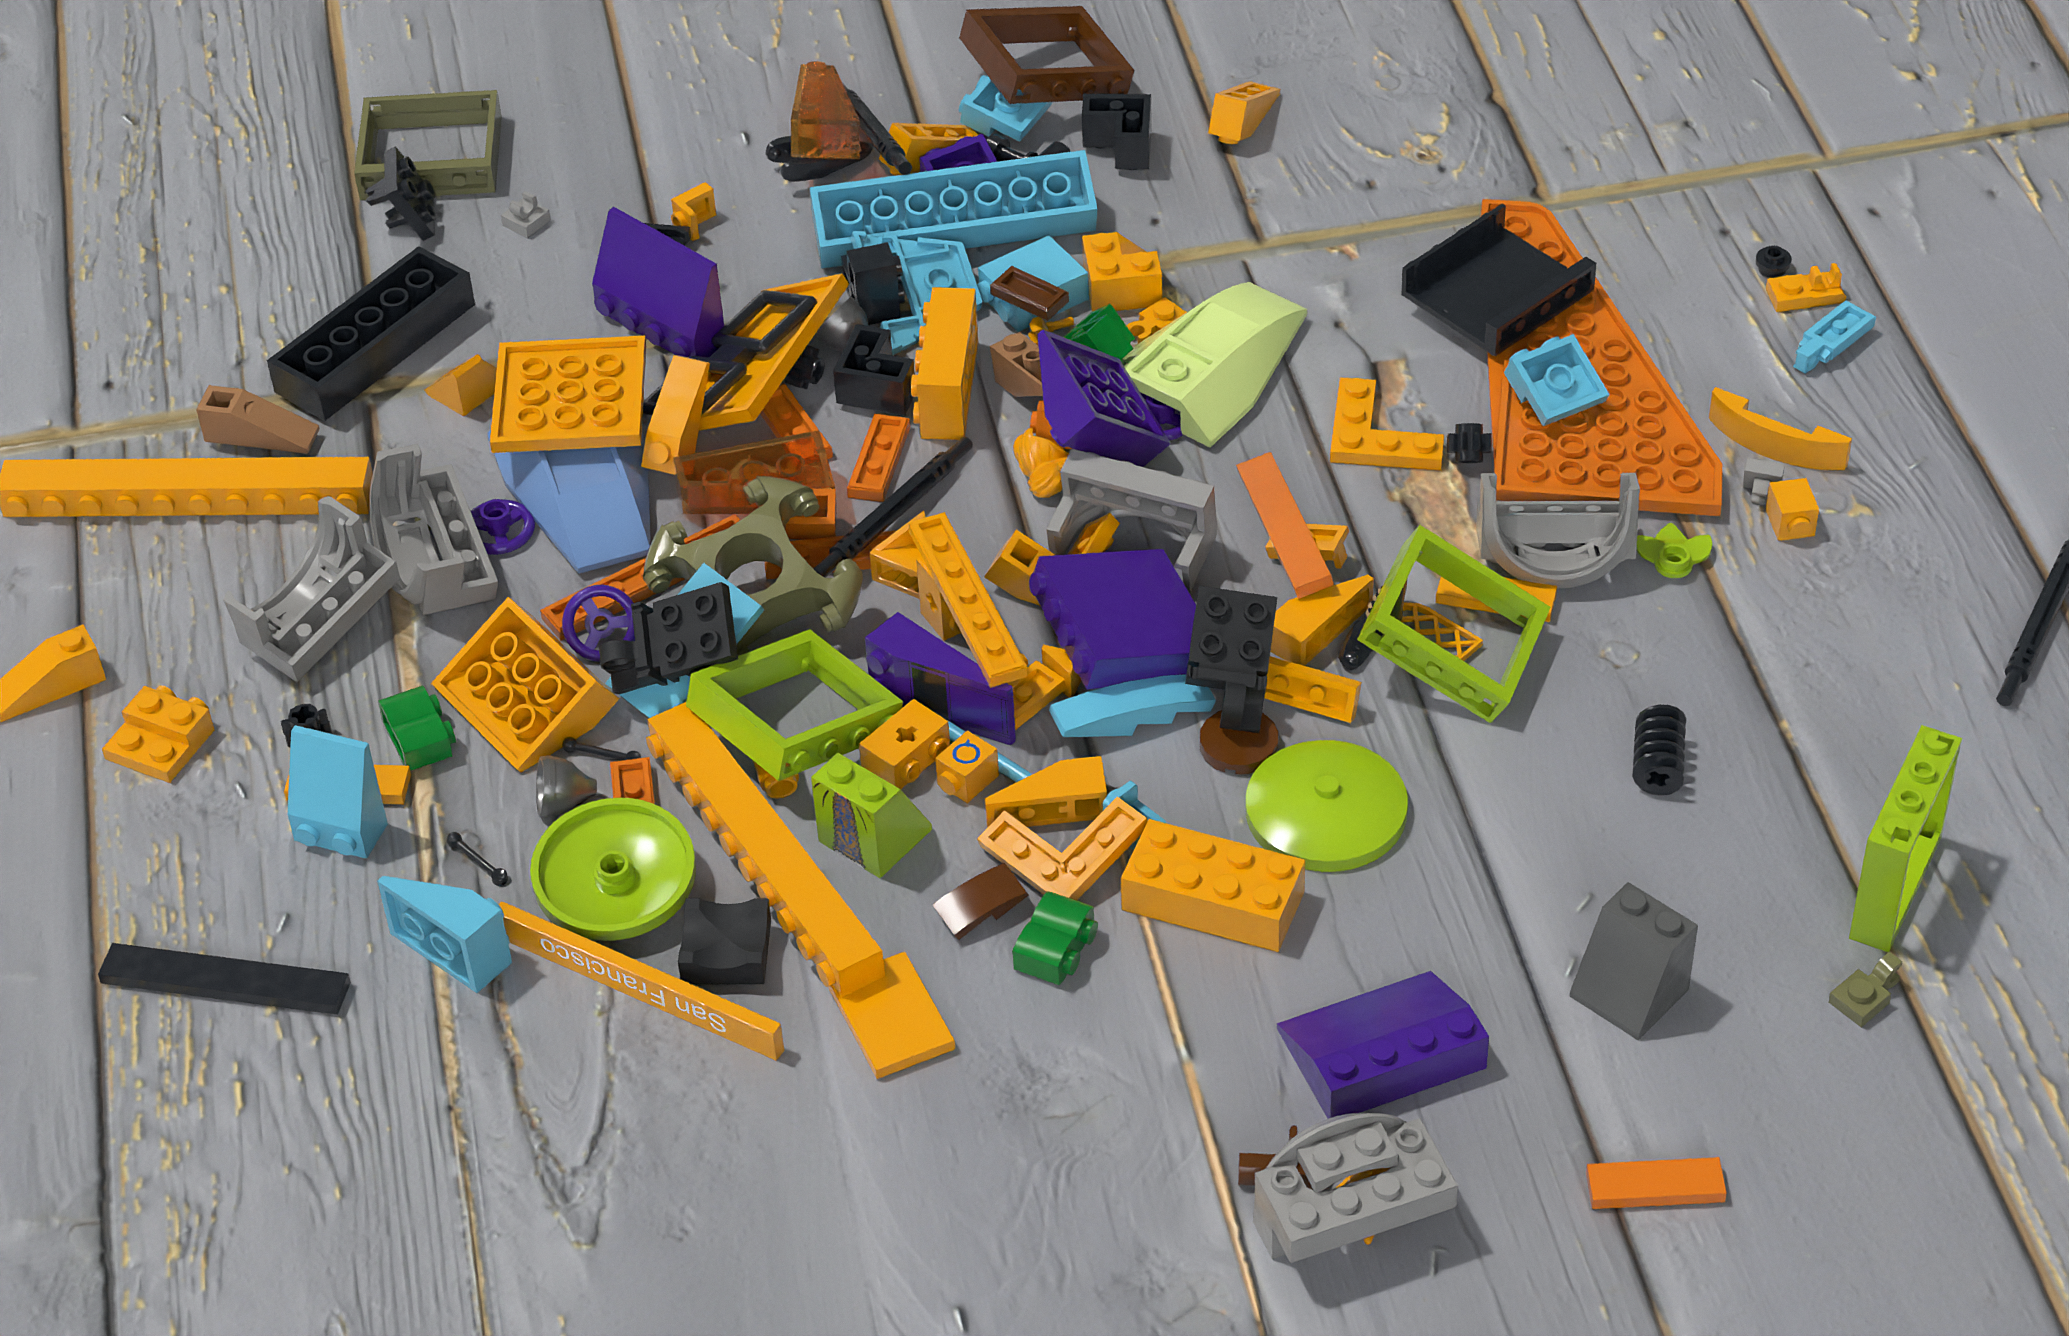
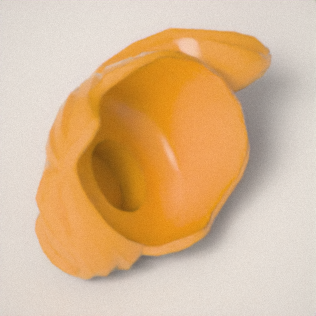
M1028 428L1014 441V455L1023 474L1029 477L1027 484L1033 495L1038 498H1049L1062 490L1060 471L1069 453L1046 438L1033 436V428Z

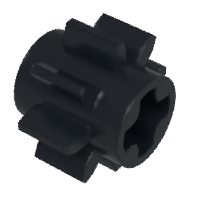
M807 345L788 372L785 383L806 390L809 383L817 384L823 375L825 367L824 360L817 357L820 350Z
M1456 424L1455 433H1448L1447 453H1455L1456 463H1482L1483 453H1491L1492 433H1483V424Z
M311 704L295 706L290 709L289 719L281 720L283 734L289 748L291 746V730L295 725L333 734L326 709L318 711Z

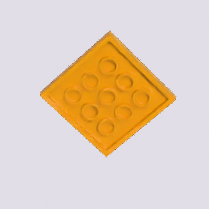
M645 335L499 343L490 434L492 453L641 446L647 347Z

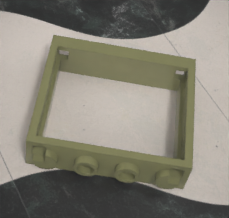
M497 90L364 97L354 170L359 199L366 200L369 197L366 190L385 178L384 163L374 164L379 129L488 123L485 158L416 161L413 163L420 177L423 180L427 179L432 184L436 196L495 193L502 120ZM371 105H381V106H373V110H371Z

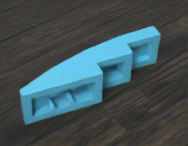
M1169 675L1128 681L1088 691L1051 704L1049 712L1062 737L1132 736L1137 724H1172L1177 712H1211L1216 699L1209 687L1185 684L1186 675Z

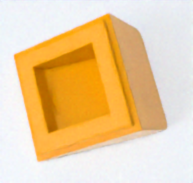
M1043 644L1041 648L1042 664L1065 679V691L1063 693L1069 698L1074 697L1081 678L1075 673L1065 649Z

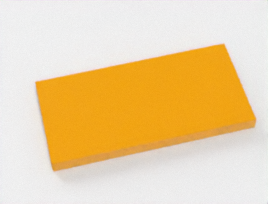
M842 273L764 289L813 296L817 299V304L810 314L769 353L765 355L757 354L746 364L747 373L701 416L699 431L751 422L757 419L849 286ZM767 305L735 336L762 339L794 308ZM708 372L705 392L723 375Z

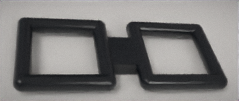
M763 290L712 337V344L719 348L709 358L702 356L690 357L709 362L708 372L723 375L705 392L701 416L747 373L746 364L757 354L765 355L769 353L810 314L817 304L815 297ZM767 305L794 308L762 339L735 336ZM663 384L643 401L644 414L653 415Z

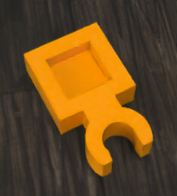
M1164 297L1139 313V321L1130 322L1126 326L1134 337L1138 336L1139 344L1187 312Z

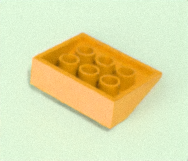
M510 597L505 599L431 683L521 773L538 763L540 756H549L561 749L565 738L573 737L577 739L593 729L620 699L532 614Z

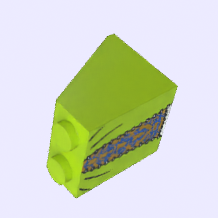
M840 753L834 755L811 776L818 841L878 878H882L932 830L930 821L901 789Z

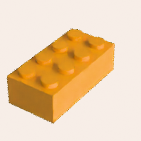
M932 287L930 302H924L923 323H926V326H920L919 346L922 350H916L915 371L919 373L918 375L913 374L911 379L912 397H918V402H914L913 421L914 424H920L921 439L960 440L966 434L979 345L976 290L974 288Z
M1148 819L1121 876V906L1123 911L1279 952L1305 892L1304 859Z

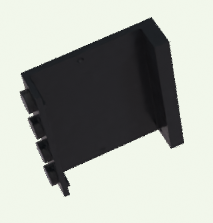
M1500 204L1493 210L1484 213L1479 219L1465 228L1459 229L1454 235L1440 244H1436L1429 251L1402 267V296L1493 356H1497L1594 291L1597 265L1590 258L1584 257L1567 268L1504 228L1506 205Z

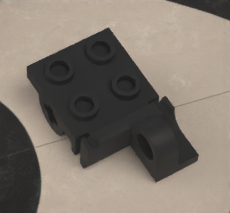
M723 582L715 583L653 602V608L642 602L631 604L635 641L614 640L599 646L601 668L611 674L612 692L616 695L653 684L666 686L668 685L667 679L676 683L680 681L679 677L691 676L692 673L710 666L738 660L729 586Z
M1199 586L1185 684L1224 690L1219 728L1259 733L1267 685L1277 597Z

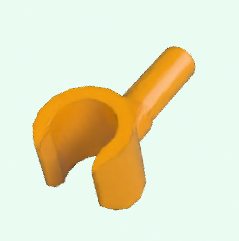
M1035 317L1029 324L1032 330L1028 333L1029 339L1038 345L1037 334L1042 330L1054 332V330L1074 325L1073 317H1068L1053 322H1045L1044 319Z

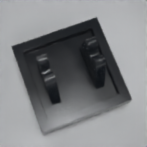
M396 146L385 151V178L366 190V193L369 195L366 199L367 203L373 206L389 200L394 207L385 213V216L388 218L385 224L389 229L408 223L422 241L435 236L434 220H436L437 216L434 210V198L436 194L432 184L427 179L423 180L420 177L413 161L408 156L404 157Z

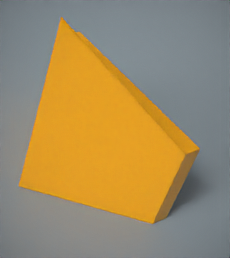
M476 354L447 372L424 390L428 396L464 417L495 393L497 368L484 361L479 354Z
M924 510L909 522L926 518ZM908 523L872 549L870 552L872 580L919 599L916 559L922 556L909 533Z

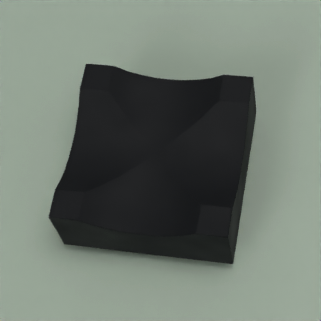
M686 898L683 937L678 956L680 979L690 984H765L771 928L769 899L754 898L742 903L721 904L701 898Z

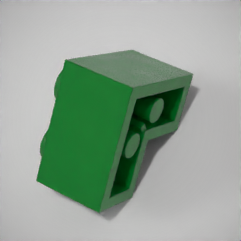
M1111 304L1091 312L1064 336V338L1119 358L1123 366L1126 364L1123 358L1134 349L1130 343L1135 337Z

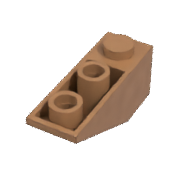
M1018 332L990 345L996 383L1014 397L1043 396L1039 346L1021 332Z
M209 385L196 409L205 442L308 454L320 430L318 424L244 389Z

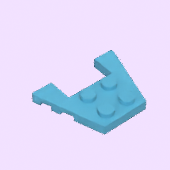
M866 231L852 232L851 241L854 249L888 242L892 255H899L903 276L900 277L913 316L881 322L880 328L889 329L891 332L892 355L919 342L920 326H926V323H923L924 302H930L932 287L974 288L976 290L977 311L981 309L983 301L963 242L918 237L917 241L898 239L897 235L883 233V237L867 236Z

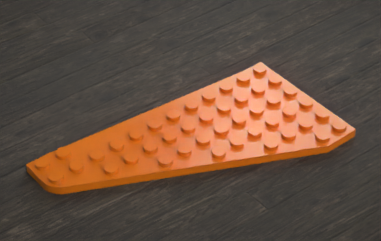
M1482 199L1481 216L1500 204L1506 205L1504 228L1567 268L1583 259L1553 213L1546 207L1534 202ZM1596 277L1594 291L1497 356L1487 352L1494 473L1497 474L1496 500L1619 501L1621 473H1636L1640 487L1638 511L1720 516L1722 506V462ZM1574 334L1610 395L1603 403L1543 426L1528 401L1521 403L1504 371L1509 364L1510 357L1516 352L1523 349L1532 351L1540 348L1544 342L1553 337L1563 339Z

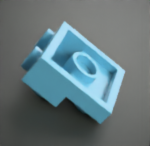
M983 75L972 94H966L963 97L958 111L961 113L960 123L988 137L994 130H997L1020 142L1053 102L1009 104L988 75ZM1018 89L1017 95H1023L1020 89Z
M1574 334L1563 339L1553 337L1544 342L1540 348L1532 351L1523 349L1516 352L1510 357L1509 364L1504 371L1521 403L1525 401L1530 403L1543 426L1603 403L1610 395Z

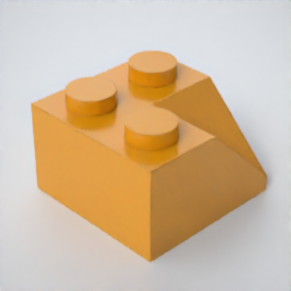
M1118 232L1082 236L1083 268L1088 272L1089 300L1092 312L1108 304H1111L1115 311L1148 308L1162 299V272L1157 251L1146 252Z

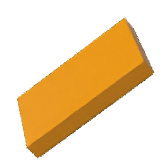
M905 951L883 959L885 977L842 998L832 985L829 986V991L876 1079L955 1050L954 1038Z

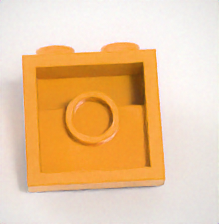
M160 685L156 690L143 686L122 710L125 723L105 744L102 751L105 759L171 783L215 731L209 708L201 699L191 697L188 701L177 698L175 693L166 686Z

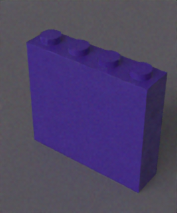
M1163 549L1039 556L1034 573L1030 575V591L1032 595L1036 596L1043 609L1045 619L1053 627L1058 636L1060 646L1064 647L1072 662L1075 673L1080 676L1086 689L1104 688L1128 681L1160 676L1187 674L1196 604Z

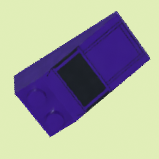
M899 612L865 637L868 674L903 701L902 708L915 699L964 731L968 730L975 735L1007 745H1012L1016 741L1013 687L1005 683L990 688L976 662Z

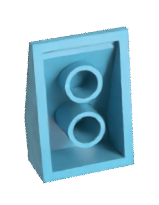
M296 725L291 730L287 815L294 841L307 846H318L334 850L343 855L368 858L388 825L369 743Z
M382 876L377 880L390 934L474 992L478 993L512 963L509 949L510 940L506 934L503 921L504 912L493 899H485L471 889Z

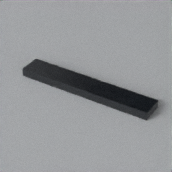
M119 943L111 944L98 972L101 984L336 1015L339 1014L351 983L349 973Z

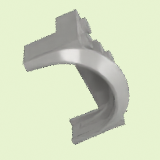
M418 444L378 451L370 486V520L375 548L397 563L400 579L392 586V589L410 603L419 604L422 615L495 600L498 580L452 464L421 470L422 453ZM415 517L421 519L416 522L397 526L393 525L395 521H406ZM428 525L431 527L437 546L443 558L442 561H439L436 551L434 549Z
M1071 449L1060 471L1063 497L1046 528L1049 551L1055 555H1064L1086 524L1108 513H1111L1114 517L1136 516L1160 521L1175 529L1186 540L1174 566L1182 570L1183 583L1188 592L1191 593L1197 576L1218 534L1214 485L1206 484L1200 480H1190L1171 475L1165 471H1156L1136 466L1126 461L1121 462L1109 459L1092 452L1086 453Z
M1481 473L1480 501H1477L1476 525L1481 559H1488L1491 562L1498 563L1517 579L1557 586V589L1577 587L1599 579L1626 559H1636L1640 493L1636 473H1621L1619 501H1496L1497 474ZM1546 543H1561L1565 547L1575 549L1545 551L1536 548L1544 547ZM1594 545L1599 548L1600 556L1596 557ZM1515 546H1517V555H1515L1514 551Z
M330 496L318 501V528L307 554L294 573L273 595L250 609L234 599L232 592L229 590L223 599L233 621L239 642L296 682L400 579L396 561L367 542L361 517ZM326 567L334 571L337 575L333 577L332 575L327 573L325 571Z
M1380 1113L1339 1115L1323 1120L1300 1132L1277 1152L1265 1170L1255 1173L1253 1223L1271 1259L1286 1255L1289 1262L1293 1263L1457 1207L1458 1185L1421 1118L1406 1122L1399 1117ZM1298 1162L1304 1170L1312 1189L1306 1187L1296 1168ZM1390 1168L1385 1172L1329 1191H1322L1351 1175L1372 1169Z

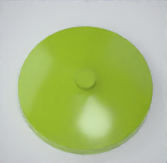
M1307 741L1279 750L1258 766L1249 780L1246 790V820L1253 837L1264 849L1304 859L1306 870L1319 872L1346 871L1377 860L1397 843L1407 821L1408 795L1399 773L1377 753L1362 746L1343 741Z
M607 798L580 805L552 823L541 836L534 849L530 875L537 903L543 913L555 925L587 939L615 941L645 934L659 927L676 914L685 903L693 888L696 877V859L692 840L687 830L670 812L644 800Z

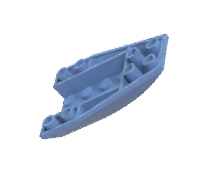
M491 430L487 433L489 443ZM643 432L641 446L493 453L505 486L518 502L523 504L530 512L538 526L578 574L647 556L651 545L649 469L641 467L645 445Z

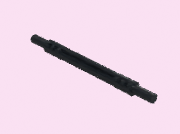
M836 82L832 89L838 97L840 106L889 165L895 166L902 175L909 174L912 170V165L905 158V151L855 91L848 89L843 82Z
M962 437L946 452H939L829 550V555L813 569L826 578L836 569V566L841 561L855 558L954 470L955 463L972 449V441L967 437Z
M2069 540L2064 542L2005 668L2006 678L1996 697L1997 702L2002 706H2010L2020 684L2028 679L2069 589Z

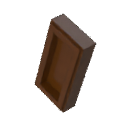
M1014 266L1009 267L990 284L991 295L1046 321L1050 320L1069 302L1068 291Z

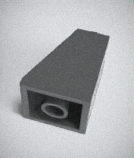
M1627 882L1602 906L1571 987L1569 997L1639 1040L1689 990L1698 925Z

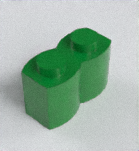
M422 685L378 700L381 719L388 736L395 745L402 764L409 766L410 771L452 757L451 744L456 743L455 734L449 720L442 722L440 718L443 715L442 709L435 694L429 696Z
M1047 891L1039 901L1031 921L1023 928L1012 951L1014 970L1057 985L1064 981L1067 974L1072 976L1079 965L1080 951L1085 944L1090 945L1093 942L1098 930V922L1094 920V906Z

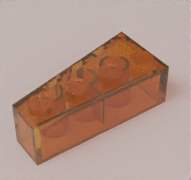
M812 61L800 66L791 114V157L860 159V121L834 65Z
M819 430L673 457L676 487L683 514H750L759 507L756 503H749L742 488L747 486L746 483L756 479V476L784 478L809 488L835 489Z

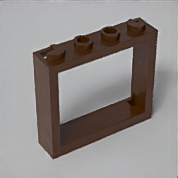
M1083 6L966 9L959 39L1009 104L1083 101V94H1128L1135 70ZM1074 41L1094 66L1022 69L1003 44ZM1018 89H1020L1023 95H1017Z

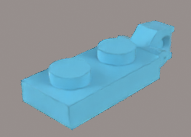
M1845 300L1804 332L1803 339L1795 353L1797 356L1793 367L1806 374L1814 369L1819 361L1827 363L1829 360L1834 359L1875 326L1876 316Z

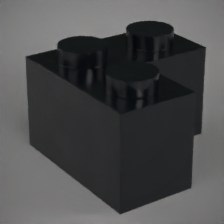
M1083 94V147L1115 148V169H1149L1152 131L1151 94Z
M888 242L847 250V255L841 256L842 274L849 283L846 291L848 297L856 300L866 313L868 325L901 318L900 304L905 303L902 284L901 282L898 283L897 277L903 276L899 255H892Z
M860 324L855 325L833 370L837 404L906 415L914 398L911 395L912 375H915L914 359L892 355L891 332L889 329Z

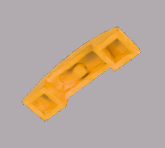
M1717 387L1713 389L1709 412L1710 421L1726 436L1743 447L1767 458L1804 468L1845 470L1848 466L1852 438L1818 425L1812 434L1749 411V399Z

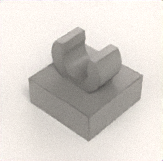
M524 191L521 200L518 202L512 200L510 202L509 209L501 215L502 226L529 238L551 221L549 209L539 205L536 196Z
M1747 457L1743 487L1752 489L1751 503L1766 505L1769 482L1783 481L1784 463Z

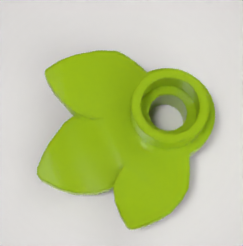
M1668 523L1655 538L1637 535L1636 551L1642 558L1654 563L1657 572L1668 578H1682L1692 571L1693 565L1707 560L1712 550L1710 535H1699L1687 539L1673 523Z

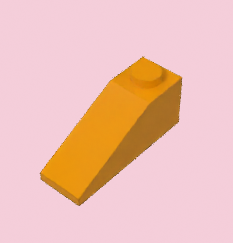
M1249 81L1215 93L1208 133L1219 136L1218 140L1227 144H1238V141L1251 137L1278 98L1280 89Z
M892 123L889 129V133L905 151V158L912 165V170L909 174L920 172V157H923L930 150L935 148L943 149L954 145L963 137L978 135L966 125ZM880 155L879 160L890 168L891 174L895 176L902 175L895 166L889 165Z
M673 355L647 429L641 467L673 475L692 471L709 362Z
M1016 529L1000 549L984 577L1015 598L1040 606L1036 596L1032 595L1030 591V575L1034 573L1039 556H1053L1055 554Z
M1367 574L1299 599L1297 597L1289 599L1276 610L1270 652L1289 662L1303 666L1308 664L1369 608L1368 605L1373 600L1374 578Z
M83 624L47 638L0 679V723L106 680L97 648Z
M1080 757L1060 760L986 797L987 828L1004 811L1026 827L1095 820L1103 812V801L1107 797L1102 757Z

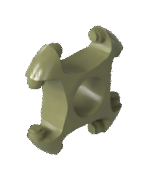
M756 476V479L746 483L747 486L742 489L750 504L756 503L759 508L728 529L685 544L684 539L688 536L683 525L678 520L666 525L662 524L652 540L645 561L643 580L648 588L656 594L667 590L674 578H684L689 581L703 563L726 580L741 565L753 561L770 562L782 569L776 582L767 589L754 594H746L760 604L764 611L737 643L738 656L750 652L748 649L750 644L776 627L816 611L823 612V614L819 615V618L827 633L845 628L854 613L861 593L863 572L852 559H845L836 566V570L833 573L834 578H825L818 574L790 543L785 531L789 519L796 515L811 516L819 510L820 506L811 488L788 479Z

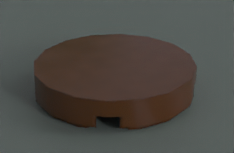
M1222 710L1207 718L1200 729V752L1204 760L1216 770L1225 772V769L1235 770V774L1243 775L1253 773L1262 762L1276 753L1278 749V730L1273 720L1264 713H1262L1259 733L1219 728Z

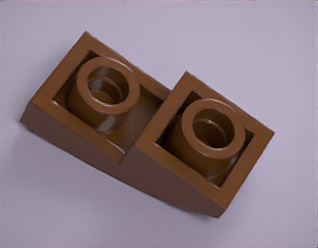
M1003 863L956 887L932 904V906L955 937L960 940L991 915L998 920L1028 897L1029 894L1008 866Z

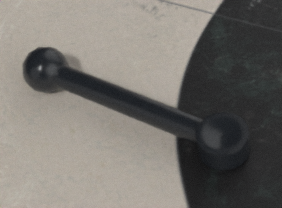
M573 737L565 738L562 744L567 752L578 750L617 760L641 758V754L638 751H629L626 754L578 743Z
M451 832L448 834L447 844L450 847L459 848L488 872L494 885L502 886L507 883L508 876L505 869L494 868L462 841L460 833Z

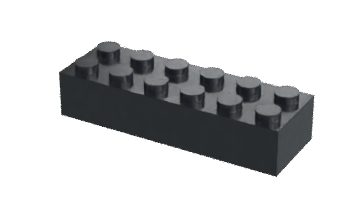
M420 246L416 247L267 360L274 393L326 421L475 305L470 273Z

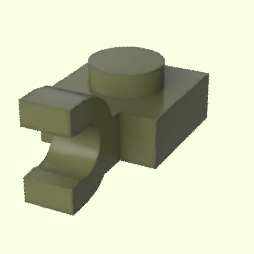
M1888 952L1878 961L1869 976L1860 969H1857L1830 992L1829 1003L1857 1025L1863 1027L1890 1004L1891 993L1888 990L1900 981V976L1895 972L1902 967V961L1891 952Z

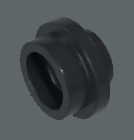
M1774 245L1760 249L1755 259L1759 272L1769 278L1783 276L1790 268L1792 257L1787 250Z

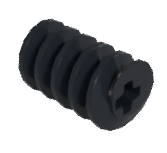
M1659 704L1650 706L1641 711L1636 718L1632 777L1640 789L1650 794L1670 795L1678 791L1683 785L1687 718L1684 712L1677 707Z

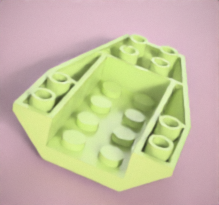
M1251 282L1241 283L1208 298L1137 344L1123 358L1126 362L1124 367L1140 392L1180 411L1181 432L1183 435L1211 448L1254 407L1306 318L1307 309Z

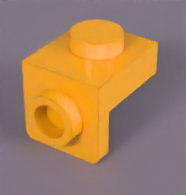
M704 182L671 199L673 209L671 220L673 225L690 227L691 240L699 239L698 224L716 216L713 188Z

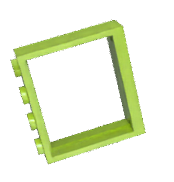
M1419 525L1401 546L1357 640L1491 723L1510 703L1551 607ZM1415 561L1523 628L1500 683L1390 615ZM1375 630H1379L1383 633V635H1378L1377 633H1375ZM1485 698H1487L1488 700H1490V701H1492V702H1491V704H1488L1487 702H1485V701H1483V700H1484Z
M810 629L738 656V660L725 664H716L692 673L686 707L778 781L827 762L837 753L844 755L859 749V743L902 709L903 701ZM809 671L858 710L785 739L736 698Z
M1921 725L1867 839L1849 939L1890 952L1942 838L1962 743L1961 737Z

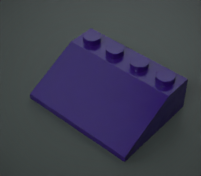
M616 207L609 209L592 281L596 310L602 315L619 322L626 329L634 331L641 336L645 335V338L652 344L659 345L674 355L688 358L692 356L709 358L719 349L712 344V337L724 327L717 264Z
M1042 330L1037 334L1045 417L1052 427L1050 433L1053 439L1060 446L1086 453L1092 452L1102 457L1121 462L1126 461L1136 466L1144 467L1171 444L1119 358L1046 330Z
M1432 971L1277 1023V1030L1327 1119L1339 1115L1361 1113L1487 1068L1488 1033L1472 1007Z

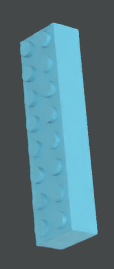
M1085 150L810 187L811 212L821 269L842 266L841 256L847 255V250L854 249L851 241L853 231H866L867 236L883 237V233L897 235L898 239L917 241L918 237L963 242L964 248L967 249L1040 239L1048 235L1054 237L1096 231L1098 209Z

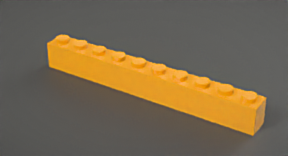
M369 457L4 460L0 472V508L3 517L319 515L318 501L330 496L356 514H369L370 486L373 471Z
M686 702L647 719L650 736L646 737V743L652 756L655 759L659 757L662 759L670 780L673 783L678 781L682 786L683 794L691 807L697 806L699 808L706 828L710 832L714 830L717 832L721 846L727 856L731 857L734 855L738 860L739 869L747 882L753 880L757 886L760 898L769 899V906H772L777 912L780 926L786 934L792 932L795 936L802 956L806 960L812 959L816 964L818 975L826 987L832 985L842 998L885 977L882 949L711 727L686 707Z

